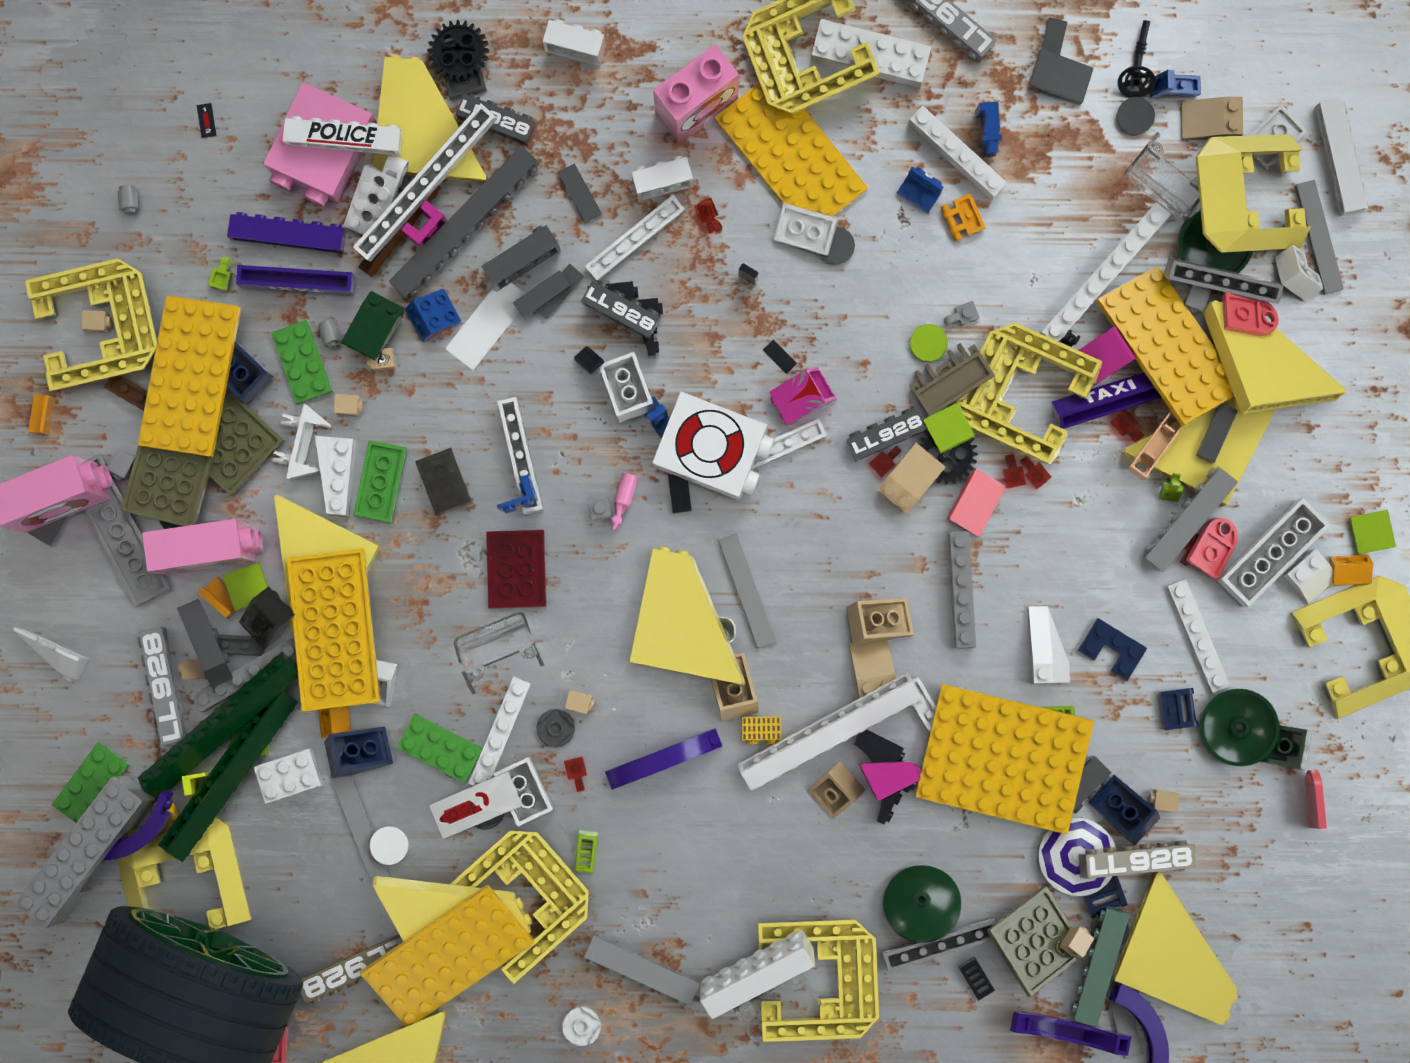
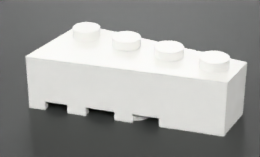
M315 436L326 514L349 517L356 441L350 438Z

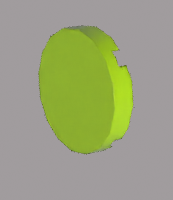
M925 324L918 327L910 338L911 352L917 359L923 362L939 360L945 354L948 347L946 333L942 328L933 324Z

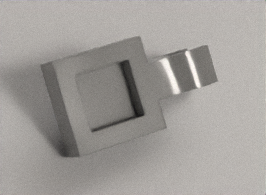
M973 301L955 307L956 313L944 318L947 326L958 321L963 326L980 319Z

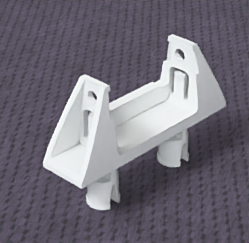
M304 404L300 417L285 413L282 415V417L291 420L281 421L282 426L297 428L292 453L287 454L276 450L273 452V454L282 457L281 459L272 458L273 463L288 465L286 476L288 480L320 473V468L311 467L309 464L305 465L314 431L313 427L314 425L330 429L333 427L308 405Z

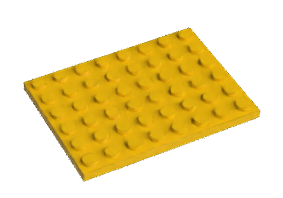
M942 684L921 770V780H919L915 797L1068 835L1094 720Z

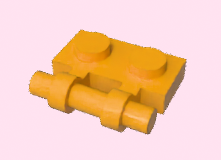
M971 193L953 200L954 209L950 210L948 204L941 206L942 216L944 220H947L950 227L949 232L954 236L955 241L963 239L960 233L965 230L967 236H970L986 228ZM958 214L962 224L957 225L953 216Z

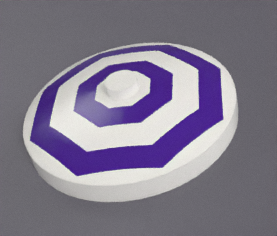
M1072 818L1068 835L1049 830L1043 837L1038 853L1040 870L1046 881L1063 894L1076 897L1091 895L1101 890L1110 881L1112 876L1090 879L1080 878L1078 854H1085V850L1097 849V852H1103V848L1115 847V844L1108 832L1099 824L1087 819Z

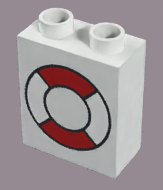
M680 392L652 464L654 468L740 501L743 492L753 495L760 474L752 471L757 456L765 460L767 459L775 438L766 435L768 430L767 424Z

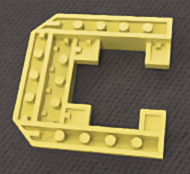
M777 0L752 13L742 37L769 105L793 114L880 75L878 63L868 42L850 49L855 65L824 79H821L816 66L799 72L788 41L804 34L799 19L832 4L837 17L840 18L856 10L852 0Z
M1291 135L1210 137L1195 157L1203 235L1221 253L1287 249L1291 245L1297 248L1302 247L1311 226H1306L1305 208L1284 210L1286 223L1284 228L1260 229L1258 211H1247L1243 174L1254 172L1252 155L1279 154L1280 172L1300 171L1299 151L1303 149Z
M117 258L25 280L28 298L31 300L35 319L38 320L56 315L52 301L53 298L88 290L91 306L110 303L118 338L99 342L103 357L101 360L67 368L63 351L43 355L47 370L45 374L50 392L145 369L156 351L157 338L143 276L140 271Z
M1013 323L991 331L980 350L995 377L956 402L972 429L1045 463L1051 464L1060 453L1068 431L1050 423L1043 439L1021 430L1010 424L1017 408L1002 400L1018 369L1035 375L1042 360L1074 374L1075 377L1068 391L1086 399L1093 385L1096 384L1102 361L1018 323Z
M1380 575L1372 578V583L1355 585L1291 612L1308 648L1328 640L1321 622L1352 609L1355 610L1361 625L1379 619L1394 654L1377 661L1384 676L1383 679L1350 692L1344 676L1324 683L1337 719L1410 689V596L1405 585Z
M215 817L213 823L209 825L202 838L191 850L190 855H193L197 873L215 870L223 907L206 911L209 926L218 929L251 920L229 825ZM170 827L165 828L157 838L145 847L126 857L117 859L128 906L149 909L144 887L161 883L157 863L176 859L158 846ZM140 828L130 830L127 836L136 833Z
M509 831L450 883V885L477 887L492 872H495L508 885L522 873L547 901L533 914L545 930L534 939V944L500 966L503 973L513 984L587 919L589 890L538 832Z
M829 920L758 923L759 950L769 947L777 940L781 941L787 938L792 932L803 930L809 941H817L818 960L837 959L838 998H819L820 1017L781 1018L780 1000H762L763 1042L861 1038L879 1019L876 938L858 921Z

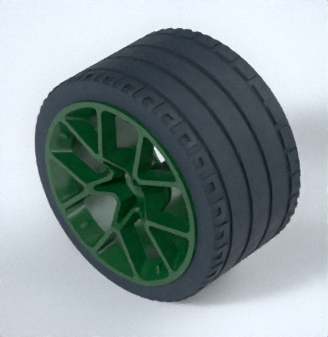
M119 906L110 910L105 926L101 931L85 973L76 990L75 997L72 999L68 1014L73 1024L87 1036L138 1063H271L286 1029L287 1022L296 1005L297 998L303 988V982L301 977L286 964L265 951L225 932L161 911L132 906Z

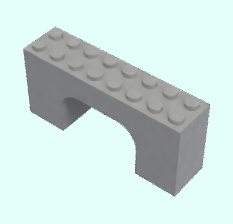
M130 775L111 777L14 905L44 928L65 922L88 892L83 888L87 879L120 837L127 831L137 828L153 807V803H156L157 800L141 788L140 783Z

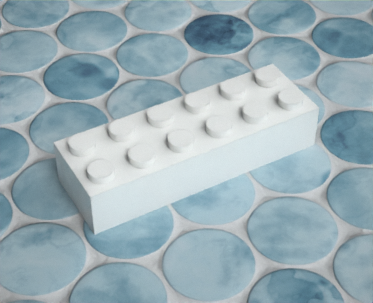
M825 19L820 20L811 61L846 69L855 65L850 49L868 42L878 63L880 75L876 76V78L916 88L921 87L931 46Z
M1304 498L1299 499L1217 581L1243 607H1249L1331 525Z
M803 930L792 932L787 938L781 941L777 940L763 950H757L752 956L738 960L733 966L725 967L719 973L705 977L700 982V1001L710 1017L714 1019L815 967L814 948Z

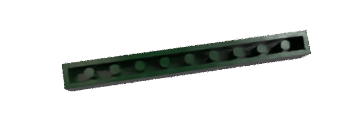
M284 652L274 657L271 662L263 669H260L248 682H245L239 690L230 695L223 704L202 720L191 732L187 733L168 752L158 758L152 766L143 771L138 777L141 788L157 800L161 792L174 787L182 780V776L190 773L298 678L297 663Z
M282 691L243 726L159 842V847L181 862L190 855L191 850L202 838L209 825L213 823L214 818L225 806L232 793L236 791L238 785L248 774L256 760L259 759L266 746L283 726L289 714L293 712L298 703L297 700Z

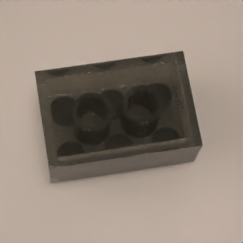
M452 448L415 461L436 516L439 517L473 503Z
M268 586L250 601L239 623L266 650L282 637L295 614L292 608L280 599L279 594Z

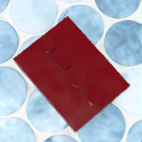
M544 530L486 532L488 608L547 607Z

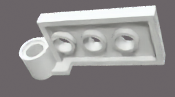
M389 155L383 171L368 164L364 165L343 226L364 235L394 201L397 190L401 187L407 172L409 161L396 155ZM377 176H381L384 179L383 186H379L376 183ZM371 193L377 195V203L370 201L369 196ZM364 211H369L372 214L371 221L364 218Z

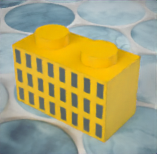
M742 717V741L746 740V744H758V740H765V744H776L777 740H781V717Z

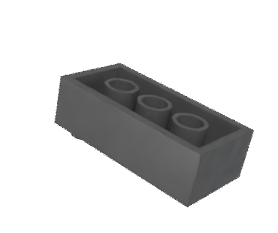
M540 225L532 231L531 235L482 265V268L498 292L559 253L561 249L547 225L543 227Z
M196 599L178 607L179 615L211 688L233 679L227 664L230 660L226 651L222 652L217 641L220 639V635L216 628L212 629L200 600Z

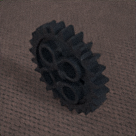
M450 20L448 27L443 23V30L441 31L436 28L438 35H431L434 41H428L429 46L432 47L427 49L428 53L432 54L428 57L429 61H434L431 64L432 68L437 67V74L443 72L442 77L444 79L449 75L450 81L454 77L457 78L458 82H460L461 77L468 81V75L475 78L474 72L476 71L480 74L479 67L485 68L486 66L483 61L489 60L488 56L484 55L490 53L488 48H484L489 45L488 41H483L486 38L485 34L479 35L481 29L477 28L474 30L475 25L473 23L468 27L466 20L463 25L460 24L459 20L456 21V25H453ZM452 38L454 41L451 45H445V40ZM467 38L473 39L470 45L463 44V41ZM458 48H461L459 54H456ZM447 57L454 58L452 63H444ZM466 57L473 58L472 62L468 64L464 63L463 60Z
M925 431L924 434L927 438L920 437V441L923 444L919 445L926 451L930 449L937 450L938 457L936 459L942 464L945 462L949 463L952 468L950 472H941L937 477V484L941 480H944L945 485L948 484L949 480L955 484L956 478L959 481H963L962 474L968 477L969 473L967 470L972 471L973 466L971 464L977 463L973 459V457L978 455L977 452H973L977 445H971L974 438L949 450L951 452L949 454L950 457L959 464L957 467L948 456L944 458V453L940 454L930 433ZM956 450H963L965 452V458H957L955 454Z

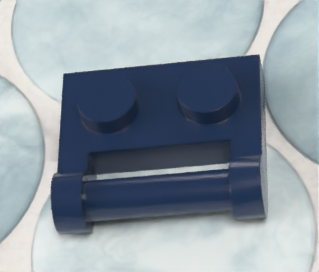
M1194 688L1159 692L1164 730L1199 726L1193 702ZM1180 695H1185L1188 714L1187 722H1184Z
M1112 876L1110 881L1096 893L1083 896L1090 918L1097 917V914L1101 910H1105L1106 906L1116 908L1128 905L1118 876ZM1117 893L1118 899L1096 907L1093 906L1092 902Z

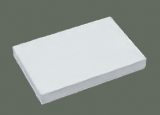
M1281 104L1248 136L1291 135L1297 142L1308 131ZM1279 154L1252 155L1253 159L1265 171L1279 159Z
M783 203L773 240L828 256L838 218Z

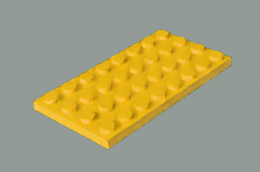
M760 82L715 116L717 123L782 203L833 217L868 190L867 185L808 112L802 109L792 114L769 105Z
M1158 266L1097 299L1096 303L1111 325L1116 327L1135 356L1136 361L1182 427L1235 397L1216 348Z
M166 295L138 446L206 457L214 456L240 319V306Z
M362 548L286 558L302 712L380 703L365 550Z
M487 884L362 969L360 975L405 1026L420 1021L534 944V939Z

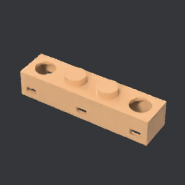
M1171 410L1127 469L1141 480H1144L1182 429L1180 423L1174 428L1168 425V419L1175 417ZM1137 462H1143L1146 465L1144 472L1135 467Z

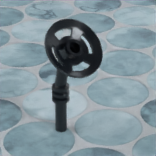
M1143 20L1139 41L1136 42L1137 46L1135 48L1137 50L1134 51L1136 53L1134 66L1122 71L1118 77V89L1127 97H1144L1151 93L1156 85L1154 73L1149 68L1142 66L1151 22L1148 20ZM1128 73L1125 77V82H1122L1124 75ZM1148 78H1151L1149 86L1145 88V86L1148 83ZM1127 87L1138 88L1139 91H1131Z

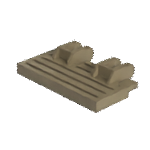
M961 343L957 344V349L965 358L960 363L953 351L948 350L947 354L955 366L953 367L950 361L945 362L935 369L939 375L938 377H936L929 364H926L925 370L933 379L928 384L923 379L921 372L918 370L914 372L923 387H920L917 381L911 384L910 387L929 416L945 409L995 377V374L975 344L968 348L971 353L970 357Z

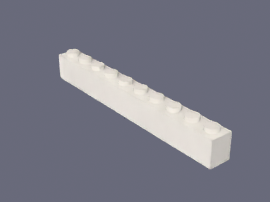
M480 103L353 248L371 262L496 122V116Z
M1167 190L1040 334L1059 342L1181 202Z
M907 672L738 764L740 773L751 791L755 788H760L766 782L779 778L783 773L797 768L805 761L814 759L818 754L829 751L833 746L846 742L850 737L864 732L872 725L879 724L885 718L898 714L902 709L916 704L922 697Z

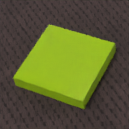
M958 403L923 419L940 454L975 437Z
M1388 510L1349 517L1357 555L1396 547Z
M259 562L222 575L235 612L272 599Z

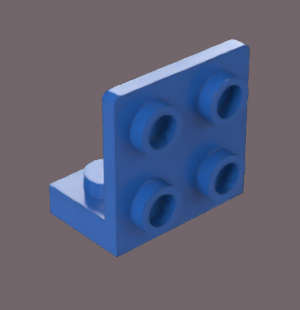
M911 167L897 194L926 213H929L944 187L938 179L934 177L931 179L926 176V172L921 168Z
M444 289L417 298L405 308L422 342L429 340L436 332L461 322Z
M529 475L522 476V482H519L521 492L526 496L498 504V510L506 514L516 511L515 507L522 505L525 508L535 504L534 501H537L538 498Z

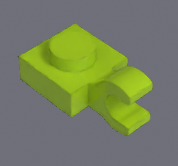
M222 256L219 269L215 267L212 269L208 286L228 291L233 274L228 272L232 259Z
M1173 473L1171 482H1164L1160 490L1159 499L1179 501L1183 493V485H1180L1181 482H1179L1181 474Z

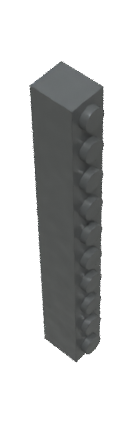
M521 145L389 280V283L406 300L414 298L419 292L418 289L423 284L426 285L433 278L431 275L436 270L440 271L446 265L445 261L449 257H454L459 251L458 248L463 243L466 244L471 240V234L476 229L479 231L485 225V220L489 216L493 217L498 212V207L510 200L512 197L511 193L515 189L519 190L525 184L524 180L529 175L533 176L538 171V161Z

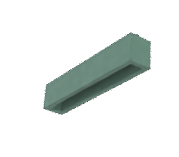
M1106 906L1105 910H1101L1098 921H1101L1100 928H1096L1093 935L1094 940H1096L1094 948L1090 947L1087 956L1090 962L1088 966H1084L1082 977H1085L1083 985L1079 984L1076 995L1079 996L1077 1003L1074 1002L1071 1014H1074V1021L1097 1027L1130 917L1129 912Z

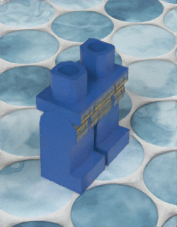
M998 101L979 103L975 110V117L981 118L982 127L979 136V148H984V157H993L999 151L998 146L1002 141V134H999Z

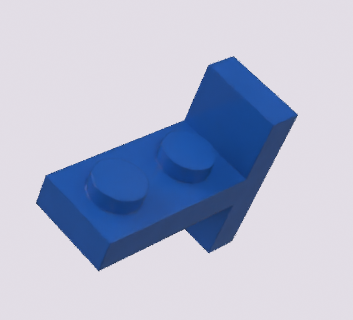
M1167 69L1155 76L1156 85L1150 93V98H1158L1164 94L1201 95V78L1196 75L1175 74L1174 70Z
M653 396L651 399L655 409L643 415L658 436L662 438L670 418L664 405H660Z

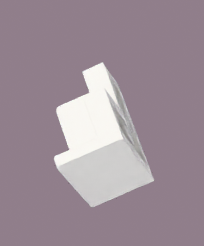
M1291 245L1275 256L1281 284L1301 299L1306 301L1323 290L1320 275L1308 267L1305 253L1296 246Z

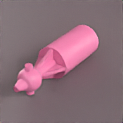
M622 473L613 501L615 502V515L611 517L613 530L622 524L621 515L631 505L639 479L635 475Z

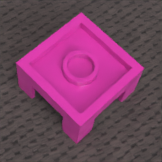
M427 200L422 204L421 209L426 212L425 216L430 220L423 225L420 232L409 223H406L401 229L406 234L405 236L419 248L447 222L444 214Z

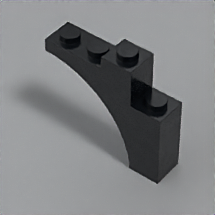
M633 281L606 284L608 286L607 289L612 292L617 290L625 295L624 298L629 301L639 298L638 287L634 286ZM658 298L636 300L642 304V308L646 310L651 308L659 314H663L662 303H658ZM657 327L650 340L642 337L649 359L656 358V353H659V343L654 341V334H658Z
M867 729L862 733H858L853 743L872 762L902 761L905 756L903 747ZM917 782L901 790L909 793L910 790L913 791ZM901 790L882 799L880 811L876 819L877 822L883 825L886 822H890L894 814L891 810L894 804L898 805L902 798Z

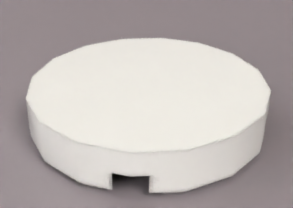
M386 826L378 829L369 842L371 856L382 865H393L400 862L408 851L407 837L396 827Z
M576 1007L570 1010L565 1015L562 1023L564 1036L571 1044L576 1046H586L593 1043L601 1031V1021L598 1014L588 1007Z

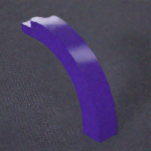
M715 728L605 771V774L613 790L720 748L722 743Z
M169 790L161 792L146 823L136 833L120 838L102 861L126 857L157 838L173 815V813L167 810L172 806L173 800L171 798L174 793Z
M1116 981L1109 1000L1126 1008L1139 1023L1146 1039L1147 1063H1169L1167 1035L1158 1014L1139 993Z
M1014 1011L1010 1031L1015 1033L1059 1039L1128 1056L1132 1038L1129 1035L1076 1021L1023 1011Z

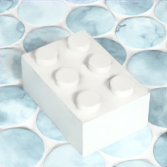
M554 19V21H548L543 38L545 52L600 66L606 44L604 34L599 30L591 29L589 31L583 29L580 25L572 24L570 26L562 20Z
M677 156L672 158L670 162L658 161L648 168L646 166L635 168V171L631 173L638 202L693 187V177L687 157Z
M635 352L604 362L599 367L619 423L655 409Z
M313 748L254 767L265 804L324 785Z
M527 757L493 773L494 777L506 772L510 774L523 805L510 811L517 827L554 810L531 757Z

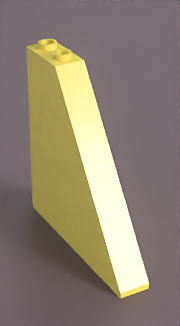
M390 55V57L384 58L377 124L380 127H386L389 124L397 125L402 130L401 155L396 156L409 161L405 176L416 177L456 132L459 126L420 58L409 57V59H403L398 55ZM470 150L444 180L484 184L488 179L473 151ZM374 153L372 167L383 171L385 162L390 154Z
M1218 300L1209 303L1208 307L1203 311L1241 414L1337 401L1346 393V389L1277 328L1266 336L1225 330L1223 304Z
M1233 397L1223 404L1238 410L1215 463L1198 457L1196 454L1217 407L1183 426L1152 470L1171 479L1173 473L1181 474L1179 482L1194 491L1199 483L1203 484L1207 480V473L1213 467L1216 469L1217 466L1239 483L1276 409L1241 414L1237 401ZM1177 421L1169 426L1177 427L1179 422ZM1151 435L1125 448L1121 454L1134 460ZM1238 483L1221 502V506L1228 504Z
M276 494L274 500L291 632L294 633L286 558L363 548L365 550L368 573L381 547Z
M659 546V550L652 549L630 662L745 685V679L694 557L688 555L689 552L677 550V553L670 552V548Z
M1153 872L1131 926L1129 937L1118 959L1119 961L1112 980L1223 1026L1230 1018L1231 1013L1229 1010L1231 1005L1237 1000V988L1162 873Z
M382 876L373 877V888L403 941L481 889ZM493 890L526 931L530 933L532 920L528 913H524V905L521 898H516L514 892Z
M442 1010L420 1021L403 1026L318 1063H436L447 1011Z

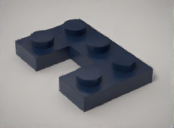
M1097 618L1077 651L1095 661L1103 646H1107L1120 654L1110 671L1128 681L1146 652L1147 647Z

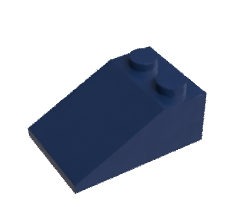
M235 341L227 387L241 401L248 404L274 376Z
M385 727L329 734L324 741L332 778L351 776L393 764Z
M1113 775L1088 802L1134 846L1161 818L1153 806L1116 775Z

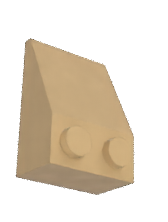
M1217 97L1182 101V140H1208L1210 137L1242 136L1243 97Z
M916 442L877 490L904 513L908 514L946 466Z
M907 598L857 601L846 607L853 644L873 643L914 635Z
M888 640L864 644L849 642L858 698L896 679Z
M744 652L734 655L745 679V685L711 679L721 721L759 712L758 700Z

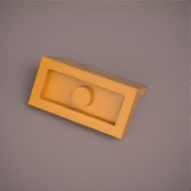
M34 395L28 429L29 433L49 436L55 398L49 395Z
M1368 554L1330 556L1334 585L1372 583L1373 561Z
M215 577L206 588L202 587L197 592L225 618L230 619L234 615L235 610L227 587L218 577Z
M348 707L318 710L321 738L328 737L329 734L351 731Z

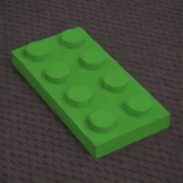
M308 320L271 332L297 405L333 392Z
M369 440L353 513L354 516L392 523L407 452L406 447Z
M414 713L397 746L398 749L463 783H466L483 748Z
M97 742L55 799L52 806L77 823L110 778L122 776L130 764L102 743Z

